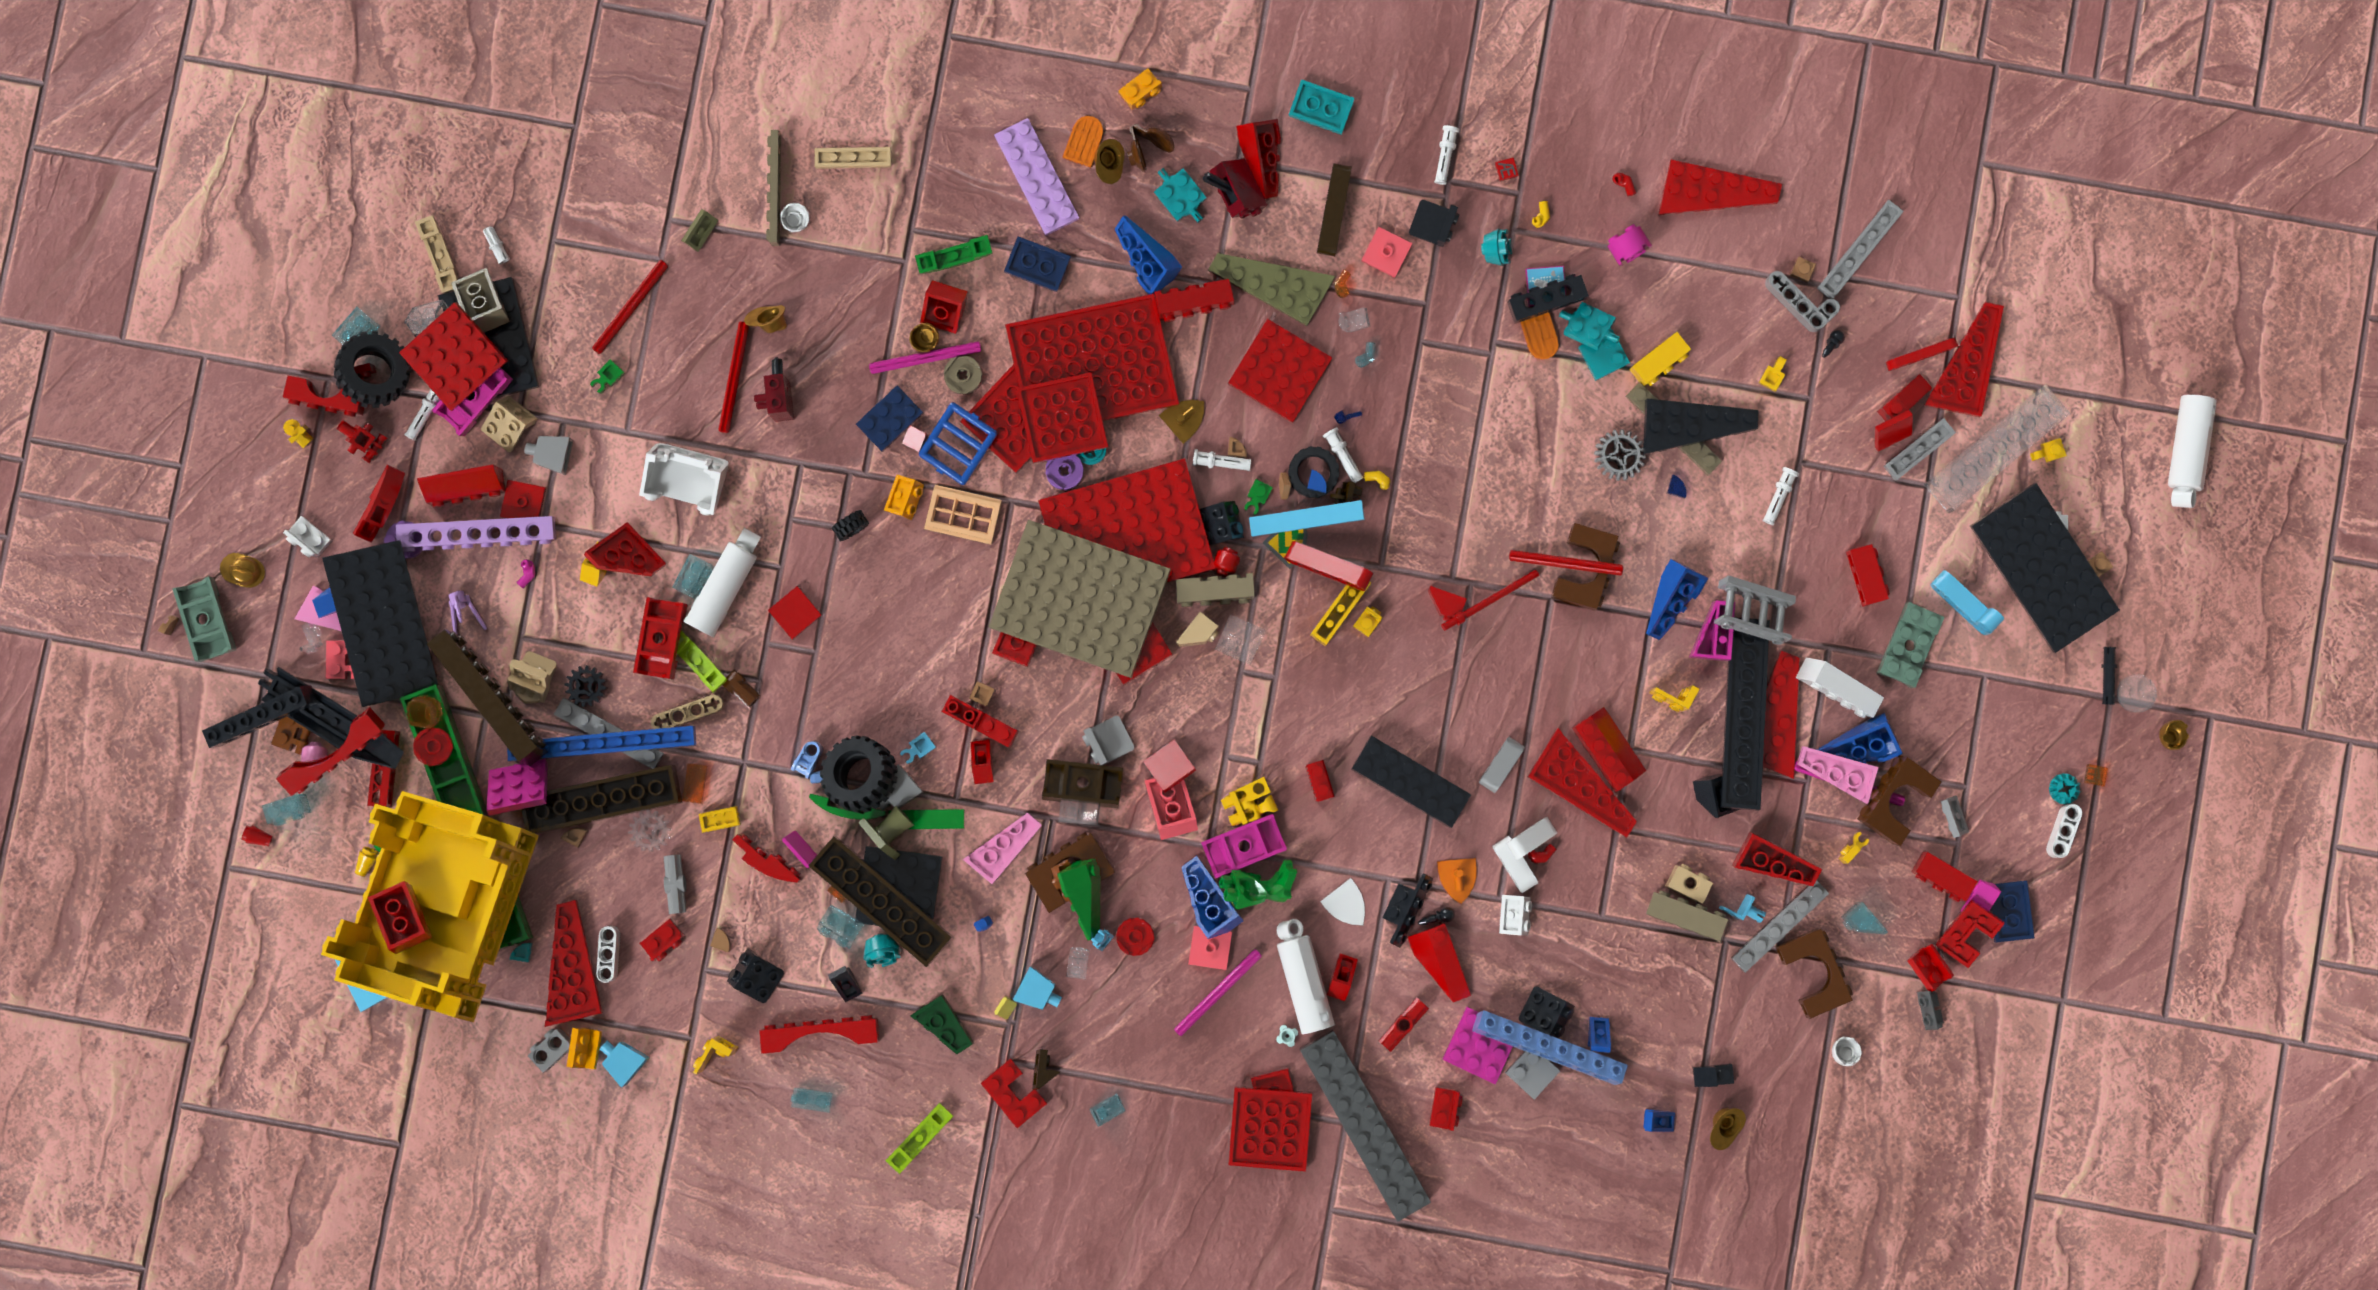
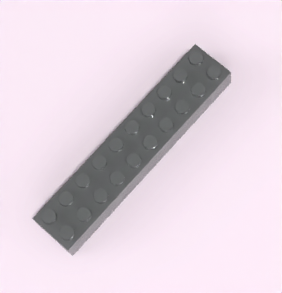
M1332 1030L1300 1048L1299 1050L1396 1221L1398 1222L1430 1204V1199L1335 1032Z

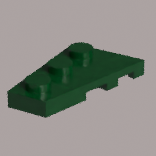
M944 995L939 996L910 1015L914 1020L921 1023L927 1031L938 1037L955 1054H959L974 1044Z

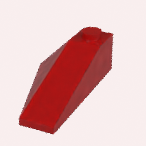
M1278 119L1236 126L1239 145L1264 198L1278 197L1279 173L1276 169L1277 162L1280 161V155L1277 154L1278 144H1281Z
M1444 923L1407 937L1414 956L1453 1003L1471 996Z

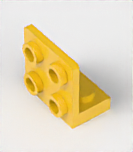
M1694 685L1681 690L1677 698L1657 687L1651 689L1649 693L1653 695L1652 699L1660 703L1666 702L1670 704V709L1679 712L1690 708L1699 688Z
M720 1036L708 1039L702 1049L705 1051L704 1054L698 1057L693 1065L695 1068L693 1073L697 1075L703 1072L714 1051L719 1056L725 1058L726 1056L734 1055L739 1047Z

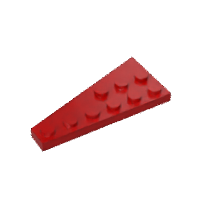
M1671 159L1658 216L1671 213L1679 214L1691 211L1699 212L1731 207L1739 208L1751 205L1777 204L1782 184Z
M1988 302L1983 303L1924 406L1979 418L1982 416L2004 306Z
M1780 651L1766 689L1763 767L1794 779L1799 681L1796 676L1799 672L1800 658Z
M1557 728L1527 777L1627 838L1637 822L1636 819L1605 785L1599 775L1563 735L1562 731Z
M577 900L556 905L555 934L552 945L553 954L550 966L549 994L546 1006L547 1015L544 1027L603 1013Z

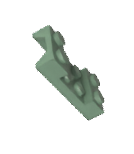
M208 576L200 582L172 589L196 662H203L237 650L232 633L228 631L218 599L220 595L213 577ZM202 614H206L208 617L205 624H200L199 617Z
M1905 603L1877 674L1893 678L1910 688H1916L1927 654L1935 635H1938L1945 617L1913 603ZM1907 640H1910L1914 643V649L1912 651H1908L1905 648V642Z

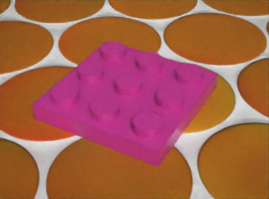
M546 759L538 760L532 766L521 763L489 770L488 815L491 816L546 804L548 769Z
M1466 1006L1442 1060L1496 1084L1513 1046L1473 1032L1472 1029L1478 1012Z

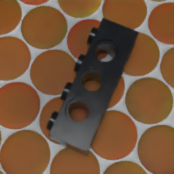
M1572 274L1566 276L1564 281L1558 282L1554 280L1547 283V287L1540 289L1537 286L1529 289V293L1523 295L1521 292L1510 296L1511 299L1508 300L1507 304L1514 324L1584 301L1589 295L1582 275L1576 276ZM1563 287L1568 288L1570 295L1564 296L1560 289ZM1545 293L1550 294L1552 301H1544L1542 295ZM1532 300L1534 307L1527 308L1524 301Z

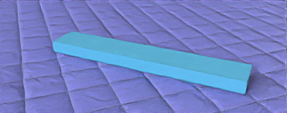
M1362 500L1249 517L1252 537L1365 520Z

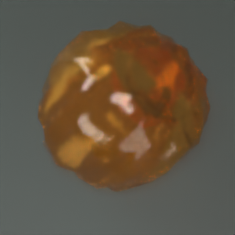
M420 695L413 698L406 707L407 721L411 726L431 729L438 725L442 719L441 703L433 697Z

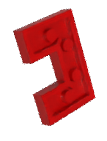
M1971 899L1937 941L1936 946L1969 968L1980 955V951L1967 943V938L1978 928L1993 939L2004 925V921Z
M1010 1058L982 1081L981 1085L1014 1126L1018 1128L1042 1109L1047 1102L1037 1090H1032L1022 1100L1016 1096L1008 1085L1022 1075L1023 1072Z

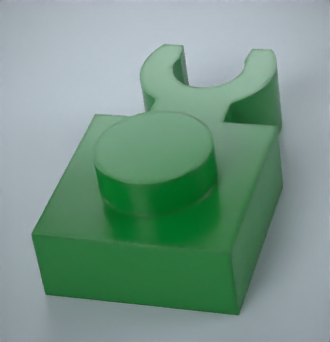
M610 359L597 372L601 377L592 380L590 385L594 387L599 383L601 387L597 392L602 394L607 384L612 387L625 373Z
M1255 479L1247 495L1252 500L1245 504L1244 510L1247 511L1249 506H1254L1255 511L1253 515H1256L1259 511L1258 504H1265L1273 487Z

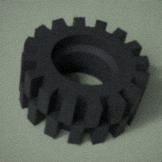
M858 510L839 520L832 527V530L841 542L862 531L868 526L869 522L863 512Z

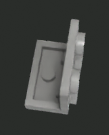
M1114 716L1092 728L1084 730L1085 735L1082 736L1086 746L1091 745L1094 751L1091 753L1095 764L1105 765L1134 749V745L1119 716Z

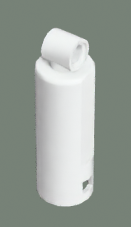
M2202 395L2181 396L2168 486L2173 488L2171 497L2173 507L2194 508L2196 491L2204 489L2217 400Z
M744 528L735 544L728 542L700 595L696 597L689 614L683 622L713 638L715 637L720 624L723 623L728 614L729 607L757 559V556L752 554L761 536Z
M1297 919L1279 923L1277 934L1284 941L1277 944V949L1301 1033H1312L1334 1026L1335 1023L1310 936H1301L1303 934V925Z

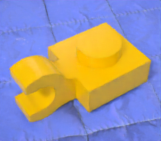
M1780 356L1773 367L1768 365L1758 383L1776 392L1785 376L1780 371L1787 360Z
M2061 438L2041 444L2042 450L2030 454L2032 461L2045 457L2046 463L2067 456Z
M1861 832L1854 834L1853 844L1850 846L1846 845L1840 851L1842 855L1838 859L1843 864H1848L1861 851V848L1869 843V839H1865L1862 843L1859 842L1858 838L1862 834Z

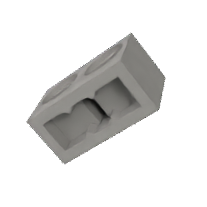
M552 1028L544 1035L546 1039L543 1042H537L530 1048L531 1053L528 1057L543 1073L551 1069L569 1052L571 1039L561 1028L555 1030ZM555 1037L561 1039L562 1044L560 1047L554 1045ZM541 1050L547 1053V1059L545 1061L541 1060L539 1057V1053Z

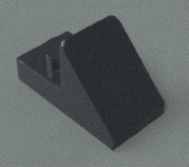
M843 966L828 974L829 980L845 1003L863 994L849 967Z
M1732 1064L1692 1067L1694 1087H1718V1085L1734 1084Z

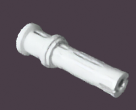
M1448 125L1442 128L1444 133L1439 144L1441 153L1434 181L1440 185H1446L1452 150L1456 148L1455 140L1457 133H1459V128Z
M431 389L426 398L422 399V407L404 434L416 441L417 436L431 415L432 409L440 401L439 397Z
M1336 427L1325 433L1323 437L1329 442L1331 451L1336 453L1351 481L1356 483L1364 477L1346 448L1347 443L1342 440L1338 433L1339 429Z
M1195 449L1192 466L1204 465L1208 466V468L1218 466L1250 471L1251 459L1215 455L1214 451L1207 453Z
M1783 467L1782 476L1779 482H1776L1777 490L1763 522L1770 525L1775 524L1787 493L1792 491V484L1795 478L1799 476V473L1792 469ZM1779 499V501H1778V503H1777V506H1776L1774 512L1772 513V511H1773V509H1774V507H1775V505H1776V502H1777V500Z

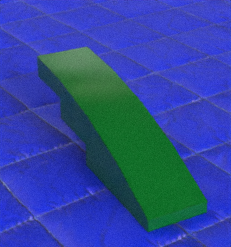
M965 809L902 810L914 823V826L909 829H965Z

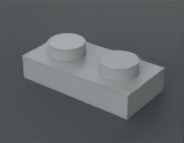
M1957 796L1941 801L1942 811L1946 815L1948 827L1953 838L1969 833Z

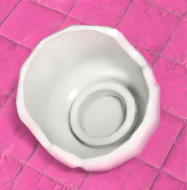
M790 203L780 214L781 224L792 233L800 232L809 223V212L805 206L799 203Z
M1843 1036L1834 1042L1832 1057L1838 1064L1853 1066L1860 1060L1862 1055L1861 1046L1854 1038Z

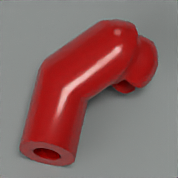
M1623 173L1613 175V182L1625 188L1627 197L1636 194L1630 176Z
M1549 843L1542 852H1536L1535 850L1529 852L1528 858L1533 863H1545L1557 849Z

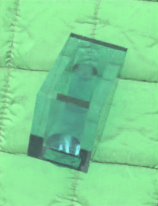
M1857 902L1841 916L1844 920L1842 922L1849 931L1875 934L1888 933L1863 902Z

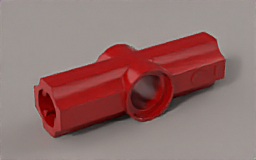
M1416 997L1378 1041L1392 1052L1429 1008ZM1403 1019L1409 1022V1026L1405 1030H1401L1398 1026L1399 1022Z

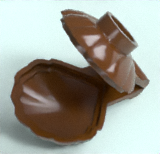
M1138 124L1130 127L1129 130L1133 140L1131 151L1127 153L1131 166L1136 165L1142 172L1147 170L1145 158L1136 134L1151 141L1162 151L1168 153L1174 151L1175 144L1173 139L1162 129L1149 128L1145 130L1139 127Z

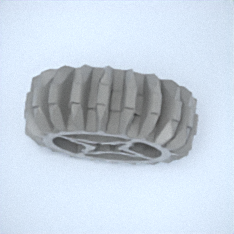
M1623 429L1620 430L1619 435L1616 430L1612 431V436L1608 432L1605 434L1606 439L1603 437L1599 439L1602 444L1597 443L1595 446L1600 451H1595L1594 455L1600 457L1596 458L1594 462H1601L1597 469H1605L1602 475L1609 472L1608 479H1612L1616 475L1615 479L1619 481L1622 475L1623 480L1626 481L1628 475L1633 478L1635 476L1634 472L1639 473L1641 471L1639 467L1644 466V463L1640 460H1645L1646 456L1640 454L1643 453V448H1639L1643 442L1639 441L1636 443L1635 440L1638 436L1635 435L1631 438V431H1628L1626 436ZM1614 441L1613 453L1605 455L1607 445ZM1620 441L1628 443L1632 449H1625ZM1619 451H1621V453L1626 454L1621 458V460L1614 456ZM1635 455L1633 465L1626 469V459ZM1608 462H1615L1620 470L1611 467Z

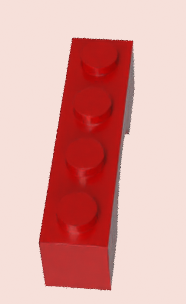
M287 375L283 398L289 400V404L300 406V403L307 404L308 408L316 410L319 407L326 408L325 411L337 414V411H342L344 415L356 417V414L363 416L364 411L361 402L357 401L354 404L351 402L350 396L345 397L342 394L343 389L333 397L321 398L315 393L311 381Z

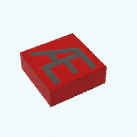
M1514 158L1495 162L1500 182L1519 176Z

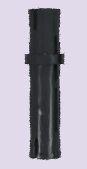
M2103 647L2104 656L2103 664H2101V668H2103L2102 704L2115 705L2116 647Z

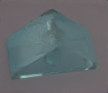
M1118 1094L1091 1106L1089 1109L1098 1127L1125 1112Z

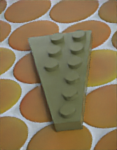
M1217 253L1208 269L1209 272L1224 280L1229 279L1232 285L1305 326H1308L1335 278L1332 275Z

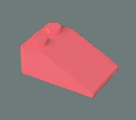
M1155 778L1145 780L1161 840L1198 830L1197 820L1184 780L1167 792L1163 791Z

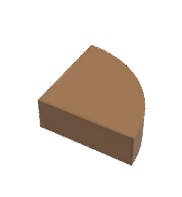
M1230 437L1228 456L1247 458L1246 449L1243 444L1236 438Z
M1280 473L1281 499H1288L1291 482L1287 473Z
M174 615L168 617L169 620L166 624L162 623L160 625L159 632L167 635L172 634L179 620Z
M575 828L564 833L561 839L579 848L588 830Z
M716 928L710 946L729 952L730 942L728 936L722 929Z

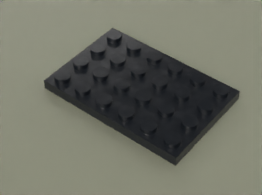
M512 277L493 281L510 322L484 333L508 360L501 368L513 379L501 394H497L495 398L539 388L517 291ZM454 291L438 295L442 313L454 302L458 303ZM473 392L468 399L473 400L475 393Z

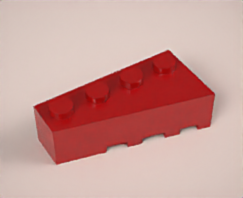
M1230 280L1207 282L1203 284L1204 287L1190 285L1183 291L1178 288H1172L1166 294H1162L1161 291H1155V301L1160 321L1172 322L1176 320V317L1180 316L1190 318L1194 316V313L1198 312L1208 314L1213 312L1212 309L1220 308V310H1226L1231 308V305H1234V298Z
M1752 832L1748 833L1732 864L1734 868L1809 886H1814L1822 871L1815 864Z

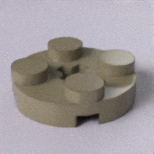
M968 356L955 357L945 366L944 379L951 391L957 394L968 395L979 387L982 381V371L979 364L973 358ZM960 371H967V379L963 378L960 380L958 373Z

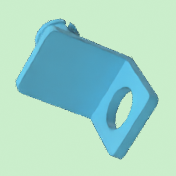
M1748 894L1742 901L1737 913L1726 907H1719V909L1740 920H1744L1747 915L1761 923L1763 918L1758 915L1763 917L1766 915V912L1752 905L1755 897Z

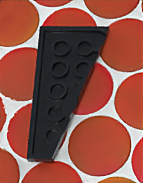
M1646 399L1643 456L1676 447L1680 448L1702 443L1707 440L1755 431L1758 429V410Z

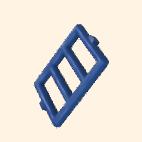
M952 402L921 448L919 456L936 467V471L940 474H946L959 484L965 485L996 438L997 431L981 421L980 417L975 413L971 414ZM953 412H956L988 434L983 444L948 421ZM943 428L978 450L972 460L938 437ZM933 444L968 466L962 476L928 454Z

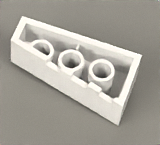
M1806 658L1796 676L1797 679L1808 684L1813 689L1824 693L1826 697L1840 702V705L1844 708L1854 710V714L1861 718L1866 716L1874 718L1884 699L1878 693L1826 661Z

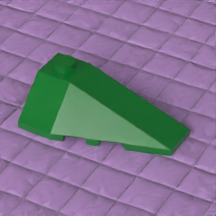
M1096 858L1076 861L1057 874L1062 892L1065 897H1069L1072 903L1070 906L1072 912L1076 911L1078 914V923L1087 940L1094 938L1098 930H1100L1101 876Z

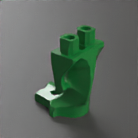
M1284 860L1279 871H1276L1275 875L1268 881H1260L1261 875L1232 870L1230 876H1221L1219 886L1225 889L1223 893L1224 900L1233 902L1235 909L1238 910L1263 903L1266 899L1283 903L1292 897L1291 888L1298 871L1293 869L1292 860Z

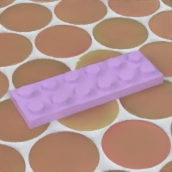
M1026 118L994 134L1045 236L1079 220V216L1029 119Z

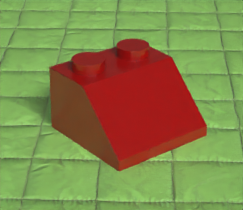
M932 280L925 293L920 323H930L938 329L956 334L966 306L968 291Z

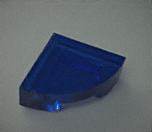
M1672 475L1666 494L1685 499L1687 494L1685 484L1679 477Z

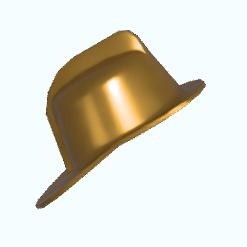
M1115 139L1104 140L1095 153L1094 160L1097 176L1106 184L1118 182L1123 171L1125 152L1121 143Z
M782 305L756 308L749 312L744 319L746 325L759 326L768 334L787 328L784 316L785 307Z
M240 553L228 554L220 563L222 577L226 581L242 587H256L265 577L264 566L259 560Z
M1726 1108L1719 1110L1714 1115V1127L1710 1133V1142L1714 1149L1725 1150L1733 1143L1746 1122V1116L1742 1110Z

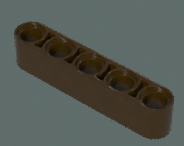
M1333 163L1317 254L1333 257L1336 255L1352 166Z

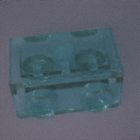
M356 306L332 336L343 344L345 341H349L351 336H359L361 332L367 331L368 335L371 334L380 325Z
M689 554L672 588L696 599L715 566Z
M830 905L820 920L817 930L824 937L834 939L839 946L850 949L864 924L835 906Z

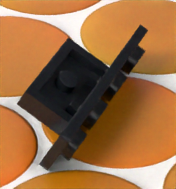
M1423 873L1415 890L1400 883L1398 884L1382 917L1398 925L1390 940L1391 944L1400 948L1405 943L1407 933L1415 922V916L1423 906L1425 895L1432 887V877Z

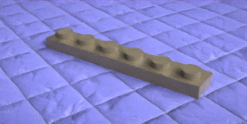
M771 130V136L767 138L768 147H771L770 154L767 155V164L770 166V173H767V184H770V192H767V203H770V210H767L766 218L770 225L769 229L766 230V239L772 246H780L781 133L779 130Z
M1640 382L1625 396L1644 415L1645 400L1657 399ZM1703 442L1679 448L1707 476L1722 462Z

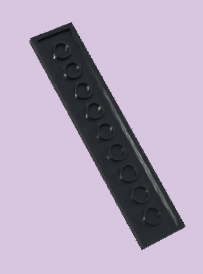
M1749 618V622L1758 625L1759 619ZM1767 620V628L1770 627V620ZM1734 629L1731 660L1728 661L1720 808L1760 811L1769 640Z

